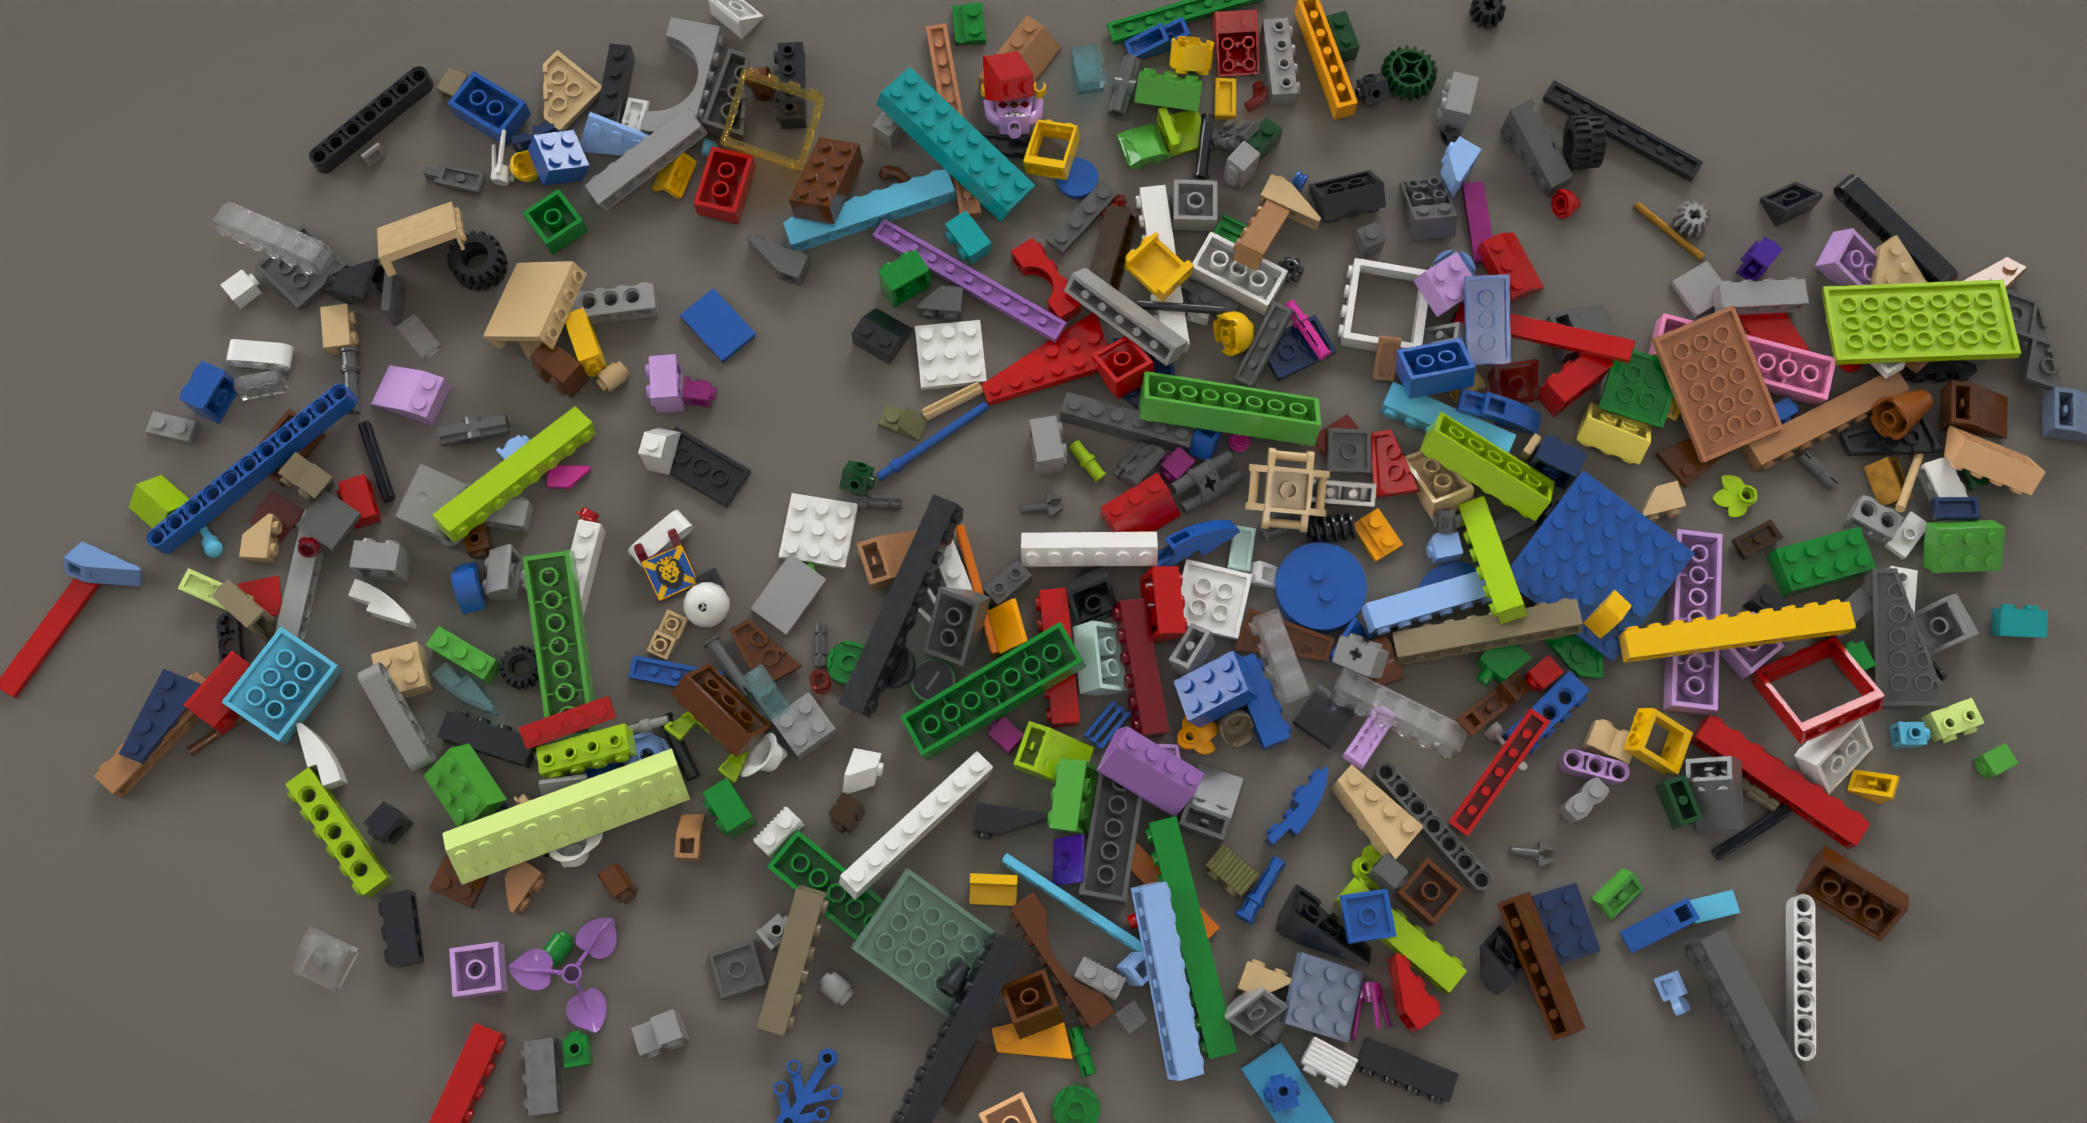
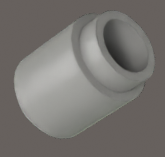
M835 971L832 974L827 972L819 982L821 985L819 991L835 1004H840L843 1007L855 993L851 988L852 985Z

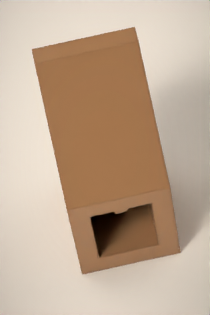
M681 814L676 832L674 858L678 861L702 862L706 815Z
M526 861L512 866L504 877L509 910L517 915L527 910L531 904L530 898L535 892H539L545 884L544 879L547 876Z

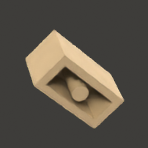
M348 304L320 307L323 348L330 356L340 355L339 349L342 347H356V344H359L358 333L355 331V324H357L356 312L352 311Z

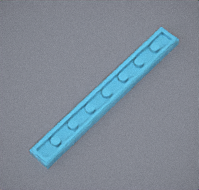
M1008 853L1005 854L1002 859V865L1134 952H1143L1140 940Z

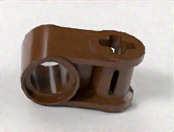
M769 67L746 69V83L756 99L764 102L773 100L774 92L772 91V86L775 78L770 72Z

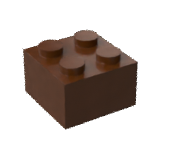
M542 343L529 357L534 364L532 368L538 372L537 376L545 383L550 381L554 385L553 388L562 396L567 394L573 398L589 381V377L582 364L556 344L551 349L545 343Z
M1427 857L1406 879L1407 881L1402 888L1396 891L1393 896L1424 924L1431 927L1435 925L1464 888Z
M1045 969L1004 984L1001 991L1019 1039L1065 1022Z

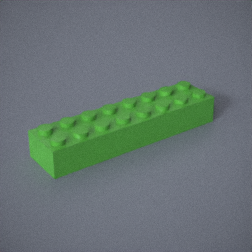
M1144 371L1139 392V419L1149 422L1155 421L1170 425L1207 429L1214 432L1220 431L1235 435H1246L1259 439L1265 438L1279 442H1291L1300 445L1315 446L1321 428L1319 398Z
M571 550L522 557L545 718L595 700L575 553ZM599 724L552 741L565 740L598 731Z

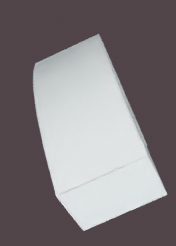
M357 579L354 580L348 596L355 602L368 605L366 611L373 617L416 629L417 624L392 598L368 583Z
M297 723L296 727L307 767L319 771L322 786L331 790L348 784L344 771L330 747L310 728L302 723Z

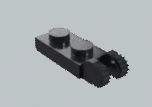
M979 131L1005 157L1014 158L1015 156L1018 159H1024L1027 149L1015 148V144L1019 147H1028L1031 138L1020 136L1014 139L1009 134L1002 135L996 132Z

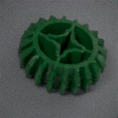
M1407 45L1404 50L1399 46L1396 51L1392 50L1389 56L1384 58V63L1381 65V75L1388 79L1389 92H1394L1393 98L1399 95L1401 96V101L1405 97H1408L1409 101L1413 100V97L1419 100L1422 95L1426 96L1433 89L1434 83L1437 80L1436 74L1438 70L1435 67V60H1430L1431 54L1424 55V49L1417 51L1416 46L1410 49ZM1393 67L1397 69L1398 77L1395 76ZM1419 70H1422L1425 78L1424 80L1421 78Z

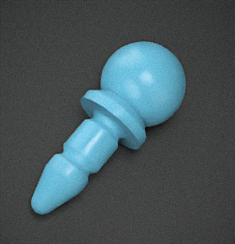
M205 526L199 531L203 538L201 543L204 547V552L208 557L217 558L223 553V545L218 541L217 536L212 535L209 528Z

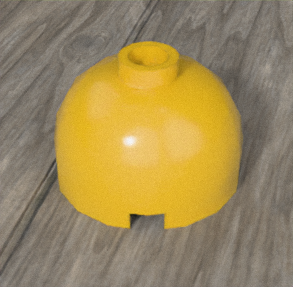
M1237 311L1217 315L1218 319L1214 320L1213 332L1216 342L1218 343L1221 340L1225 347L1221 351L1227 356H1235L1247 350L1254 337V325L1248 317Z

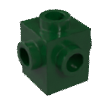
M849 460L843 468L839 489L849 491L856 496H865L868 490H872L875 485L876 477L873 476L875 468L868 466L864 462Z

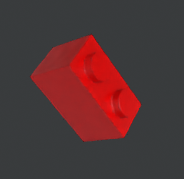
M365 474L338 482L340 489L337 491L338 498L362 514V517L354 526L355 529L382 521L371 481Z

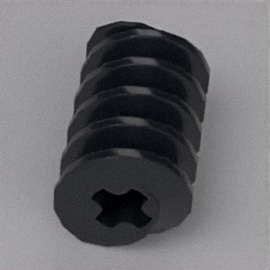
M1345 513L1343 517L1341 514H1336L1334 518L1332 515H1327L1326 519L1323 516H1319L1317 521L1314 517L1308 519V543H1312L1313 539L1319 543L1322 538L1325 539L1326 543H1329L1330 537H1333L1335 543H1338L1339 536H1342L1344 542H1346L1348 535H1351L1353 541L1356 539L1355 524L1349 513Z

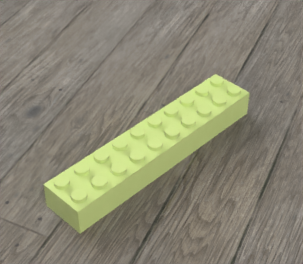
M672 749L446 831L443 833L445 850L463 885L688 801L690 797Z

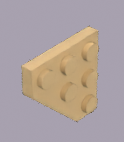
M557 50L543 63L544 120L549 124L554 123L557 132L565 131L600 97L602 85Z
M1897 235L1892 236L1876 248L1875 257H1877L1876 267L1872 271L1871 285L1927 282Z

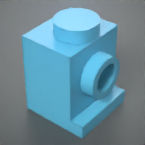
M1901 721L1889 726L1892 749L1920 748L1927 745V741L1930 740V730L1924 726V722Z

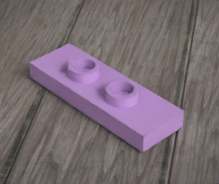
M1377 704L1342 758L1362 770L1397 716Z

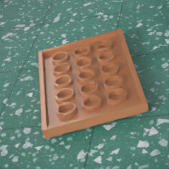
M1734 305L1651 339L1700 463L1709 461L1784 429Z

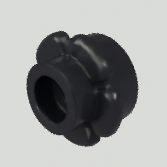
M1446 126V129L1440 131V136L1444 145L1449 146L1451 142L1455 143L1459 135L1455 128Z

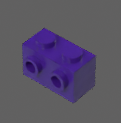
M1766 236L1760 243L1755 241L1740 259L1743 264L1736 273L1745 280L1757 281L1783 249L1774 240L1768 239Z

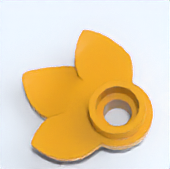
M1185 716L1181 722L1182 729L1177 734L1178 745L1184 750L1193 749L1202 755L1214 752L1215 746L1210 740L1217 734L1218 725L1211 722L1199 728L1188 722ZM1185 735L1190 736L1192 741L1187 740Z

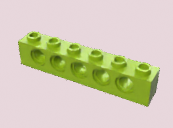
M308 767L285 784L289 789L287 795L295 804L299 803L302 808L300 810L301 815L307 822L311 821L315 826L312 829L314 834L320 840L324 839L328 845L325 848L333 859H338L341 864L338 866L345 877L350 876L354 882L351 886L359 896L363 895L371 898L394 881L332 792L322 786L320 775L316 770ZM315 792V799L308 803L309 794ZM328 810V817L321 821L320 816L322 812ZM341 828L340 837L334 839L333 834L335 830ZM350 847H354V854L347 858V850ZM367 865V873L360 877V868Z

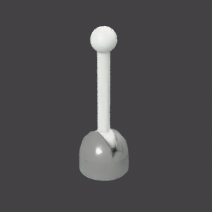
M1497 721L1483 731V734L1489 740H1498L1502 745L1505 743L1502 738L1503 728ZM1524 761L1518 766L1522 771L1528 767Z

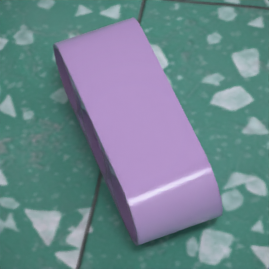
M1576 749L1568 750L1558 759V767L1562 772L1589 780L1598 777L1604 784L1618 785L1630 775L1629 767L1622 761ZM1567 756L1574 759L1575 767L1567 763ZM1590 762L1596 764L1598 768L1597 773L1590 770ZM1613 768L1620 772V779L1613 776Z

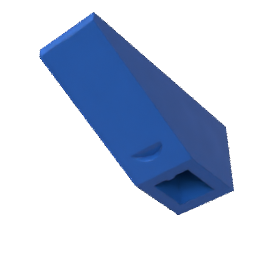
M1687 897L1620 931L1619 934L1630 953H1633L1699 920L1700 917Z

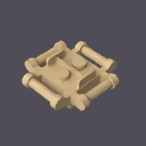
M1269 448L1267 465L1249 464L1251 475L1248 502L1245 503V509L1263 511L1261 529L1274 527L1296 529L1299 532L1306 533L1309 515L1326 516V509L1324 507L1327 478H1330V471L1313 470V451L1299 453L1277 451L1276 448ZM1275 459L1306 462L1305 469L1275 466ZM1260 472H1266L1263 504L1257 503ZM1318 477L1316 506L1311 508L1313 479ZM1270 512L1301 514L1300 521L1270 518Z

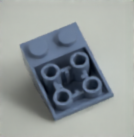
M2054 387L2042 396V437L2087 443V394L2076 389Z

